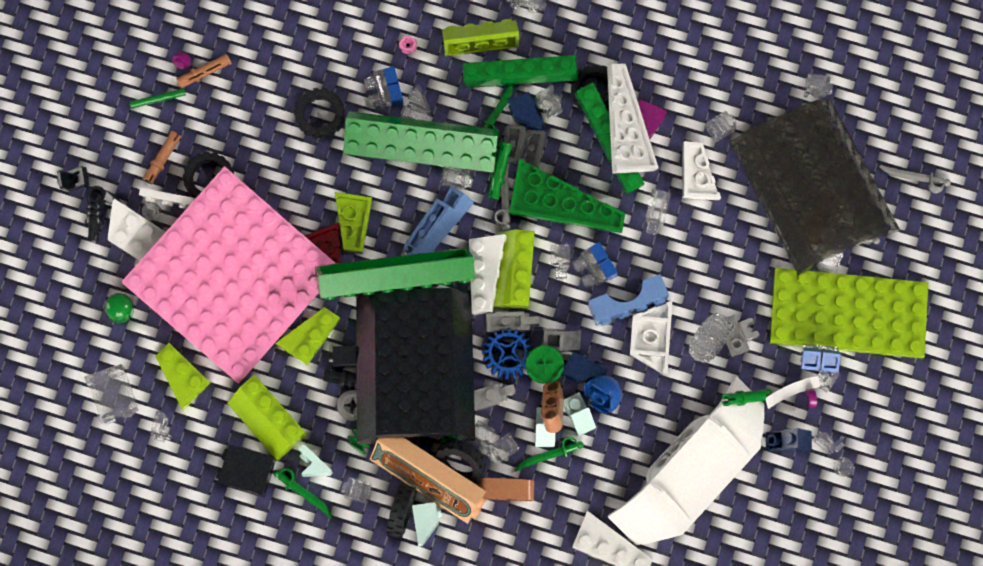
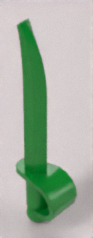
M513 85L508 86L488 120H483V128L496 129L493 124L507 105L508 99L511 98Z
M567 436L562 440V447L525 459L516 467L515 472L564 454L567 458V453L578 450L577 448L582 449L584 443L582 441L577 442L574 437ZM567 439L575 441V443L564 446Z
M285 468L281 471L275 470L273 472L275 477H279L278 479L287 485L286 490L291 488L319 508L330 519L332 518L328 507L319 498L294 481L296 473L293 469ZM289 471L292 478H289L283 472Z

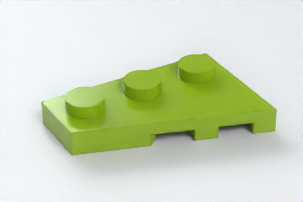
M335 192L343 249L346 252L363 254L372 197Z
M324 307L275 344L308 366L340 321V317Z
M168 343L155 357L180 407L184 411L210 382Z

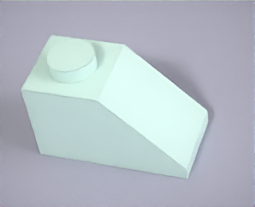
M436 502L412 505L419 547L424 545L438 526V519L442 518L441 507H436Z

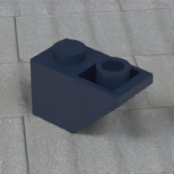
M527 92L508 99V107L515 123L532 130L542 131L544 120L541 113L538 114L536 111L538 106L535 97H531L530 93Z
M573 352L564 367L562 376L577 384L588 382L597 375H606L608 369L599 361H590L588 356L582 352Z
M794 428L766 432V451L802 452L812 450V431Z

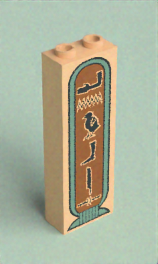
M404 437L378 438L370 457L372 462L409 486L415 487L418 492L467 524L471 518H477L486 501L483 499L486 493L485 490Z

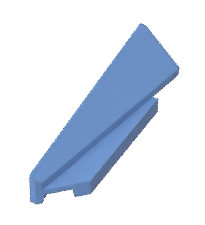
M451 186L443 202L438 198L435 200L405 243L404 248L407 255L433 252L474 202L463 192Z

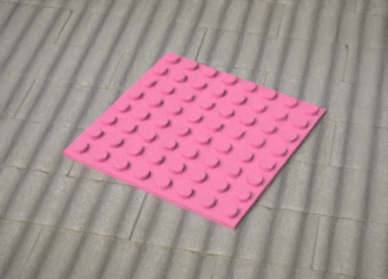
M224 166L124 278L122 283L239 384L319 293L315 266L336 263Z

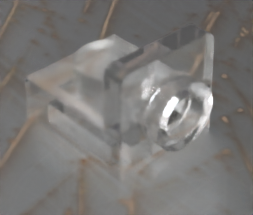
M156 411L150 434L155 436L154 440L160 442L171 441L172 439L170 434L162 432V430H166L168 424L167 415L164 412Z
M819 431L812 441L831 455L834 451L838 453L844 446L842 441L845 437L842 435L834 443L832 441L833 438L828 433Z

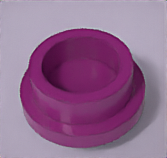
M178 52L173 56L172 61L177 68L188 69L191 58L184 52Z

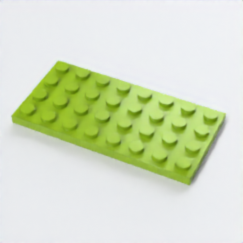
M775 268L769 344L923 359L925 357L929 282Z

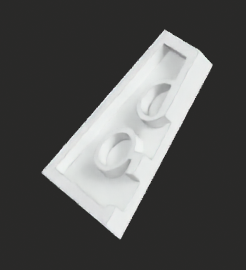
M684 141L682 143V198L720 200L721 196L717 191L716 181L710 171V163L701 142Z

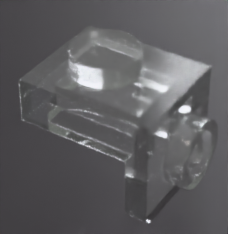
M443 167L441 186H453L456 189L462 190L470 185V169Z
M510 433L485 447L487 456L495 464L503 462L520 450Z

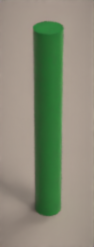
M183 88L130 101L129 103L131 109L186 96V92Z

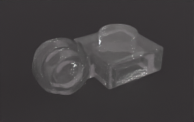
M570 244L550 245L551 265L559 266V268H555V279L563 281V279H567V268H563V265H570Z

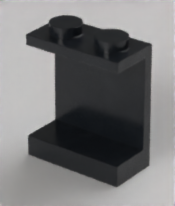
M229 444L228 449H225L222 455L224 463L222 468H218L216 474L217 482L220 485L224 486L225 484L265 498L276 459Z

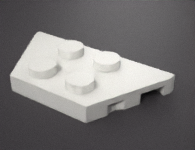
M114 199L112 202L108 241L140 261L165 234V231Z
M672 301L632 317L630 355L663 375L668 374Z

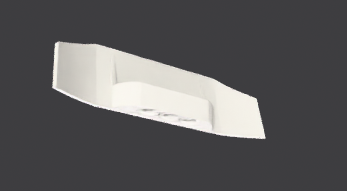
M734 377L726 394L741 390L744 392L751 390L738 377ZM722 399L710 415L699 417L691 422L649 468L646 475L647 484L628 502L610 513L608 518L635 545L683 535L760 450L765 406L762 401L746 403L743 406H724L722 401H728V399Z

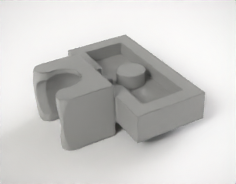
M734 314L717 322L732 358L750 351L747 342L760 336L758 331L749 332L747 330L754 323L753 318H748L738 323Z

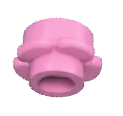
M405 36L399 42V48L405 54L413 53L417 49V41L411 36Z

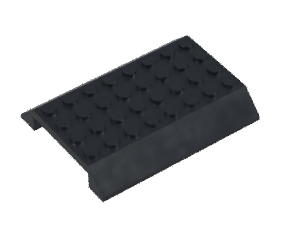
M417 288L411 290L394 289L393 292L388 293L374 291L375 293L372 295L357 297V444L376 443L377 438L456 436L458 441H475L471 295L454 288Z

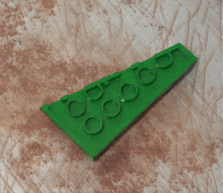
M519 158L509 214L622 233L625 219L624 212L595 199L589 194L583 193L578 188L541 171L538 167L532 166Z

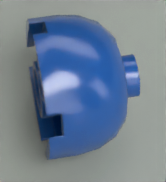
M597 375L590 379L583 387L585 397L589 396L592 400L590 402L592 407L603 414L612 413L621 402L622 391L620 384L615 378L610 376Z

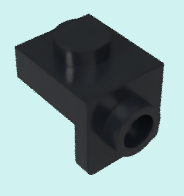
M80 166L67 172L57 171V183L62 190L72 192L89 185L86 167Z

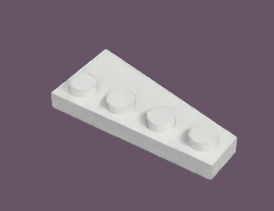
M140 188L139 195L145 197L147 202L156 203L158 200L162 201L163 205L173 207V204H176L182 209H187L196 199Z
M505 234L469 239V251L473 255L475 279H470L472 314L474 315L493 313L497 292L496 283L497 278L500 276L499 267L501 259H503L504 242H506L507 238Z
M588 511L586 512L572 548L614 566L651 565L652 558Z

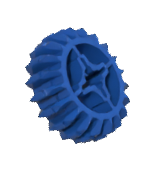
M510 327L507 329V333H504V329L501 328L500 335L494 331V339L488 336L487 340L490 343L483 344L487 349L482 350V354L487 355L483 358V362H489L486 368L490 369L493 367L491 370L492 375L498 371V378L502 377V373L505 374L506 380L509 379V374H512L513 379H516V372L522 376L524 374L522 368L526 370V357L530 350L533 349V345H527L530 342V338L523 340L525 333L523 332L518 336V329L511 333ZM506 339L514 340L509 345L499 343L500 341ZM519 344L524 350L523 360L519 359V356L515 353ZM494 347L501 354L497 363L492 357ZM507 350L508 352V350H512V356L509 357L508 355V357L504 358V351ZM507 362L517 364V366L511 368L502 367Z

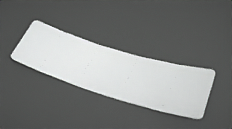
M818 376L797 381L772 393L766 398L768 409L806 389L820 387Z

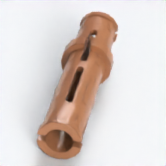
M225 54L196 69H190V72L177 77L176 80L182 89L195 81L197 83L200 82L201 78L232 63L228 55Z
M170 132L155 159L149 163L150 167L142 177L147 183L153 185L159 172L164 170V164L181 139L180 135L177 136L178 133Z

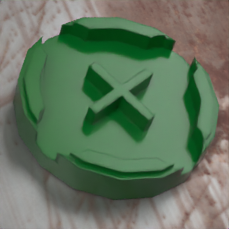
M541 345L529 352L526 357L525 368L532 380L540 384L555 382L561 376L564 370V361L557 349L552 346Z

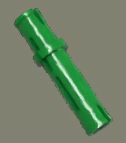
M500 142L494 173L490 177L491 184L487 195L488 198L499 200L502 184L505 183L504 175L512 144Z
M767 388L757 391L744 392L741 390L731 394H723L721 399H728V401H722V404L724 406H743L746 403L766 401L768 397L766 394H771L772 391Z

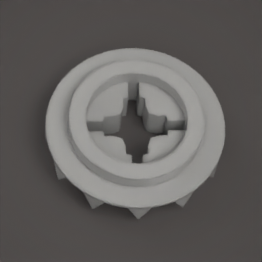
M355 390L344 392L337 402L339 414L349 421L357 420V407L352 413L350 407L344 405L351 404L353 398L357 405V391Z

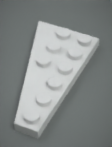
M611 64L607 67L612 174L655 171L658 169V165L626 64Z

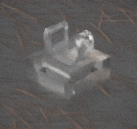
M820 371L817 376L819 381L824 383L820 389L827 393L840 373L831 372L828 374L826 371Z

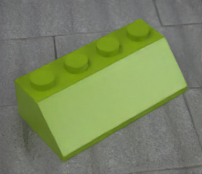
M504 19L497 23L487 21L481 25L466 24L464 27L448 26L442 29L445 57L519 48V30L516 20Z
M515 229L496 233V235L505 234L507 238L506 242H504V254L499 267L500 276L497 278L496 283L497 292L494 308L529 311L535 231Z
M253 375L239 387L227 403L277 461L307 437L305 431L256 375Z

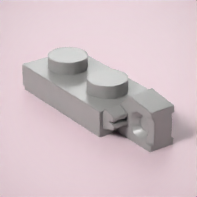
M524 311L487 313L486 331L487 334H493L494 331L500 333L502 328L504 333H507L509 327L511 328V333H514L515 329H518V332L530 331V328L540 327L539 316L529 317V313H524Z
M503 383L494 384L474 390L475 411L507 401V396L516 392L514 384L505 387Z

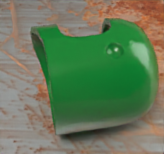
M115 293L106 300L105 311L111 321L125 323L133 316L134 306L126 294Z

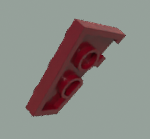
M339 223L305 235L308 240L336 264L341 263Z

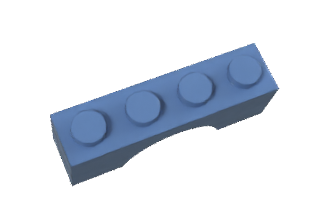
M659 274L643 280L640 294L632 301L618 302L604 294L589 300L588 306L595 324L605 326L612 323V319L618 317L619 319L627 318L631 312H643L648 309V306L653 304L655 306L666 303L669 294L662 276Z

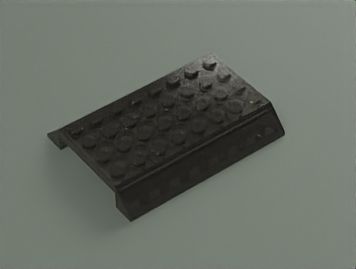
M817 99L749 128L730 142L798 275L815 268L817 263L880 235L883 238L900 230L831 99Z

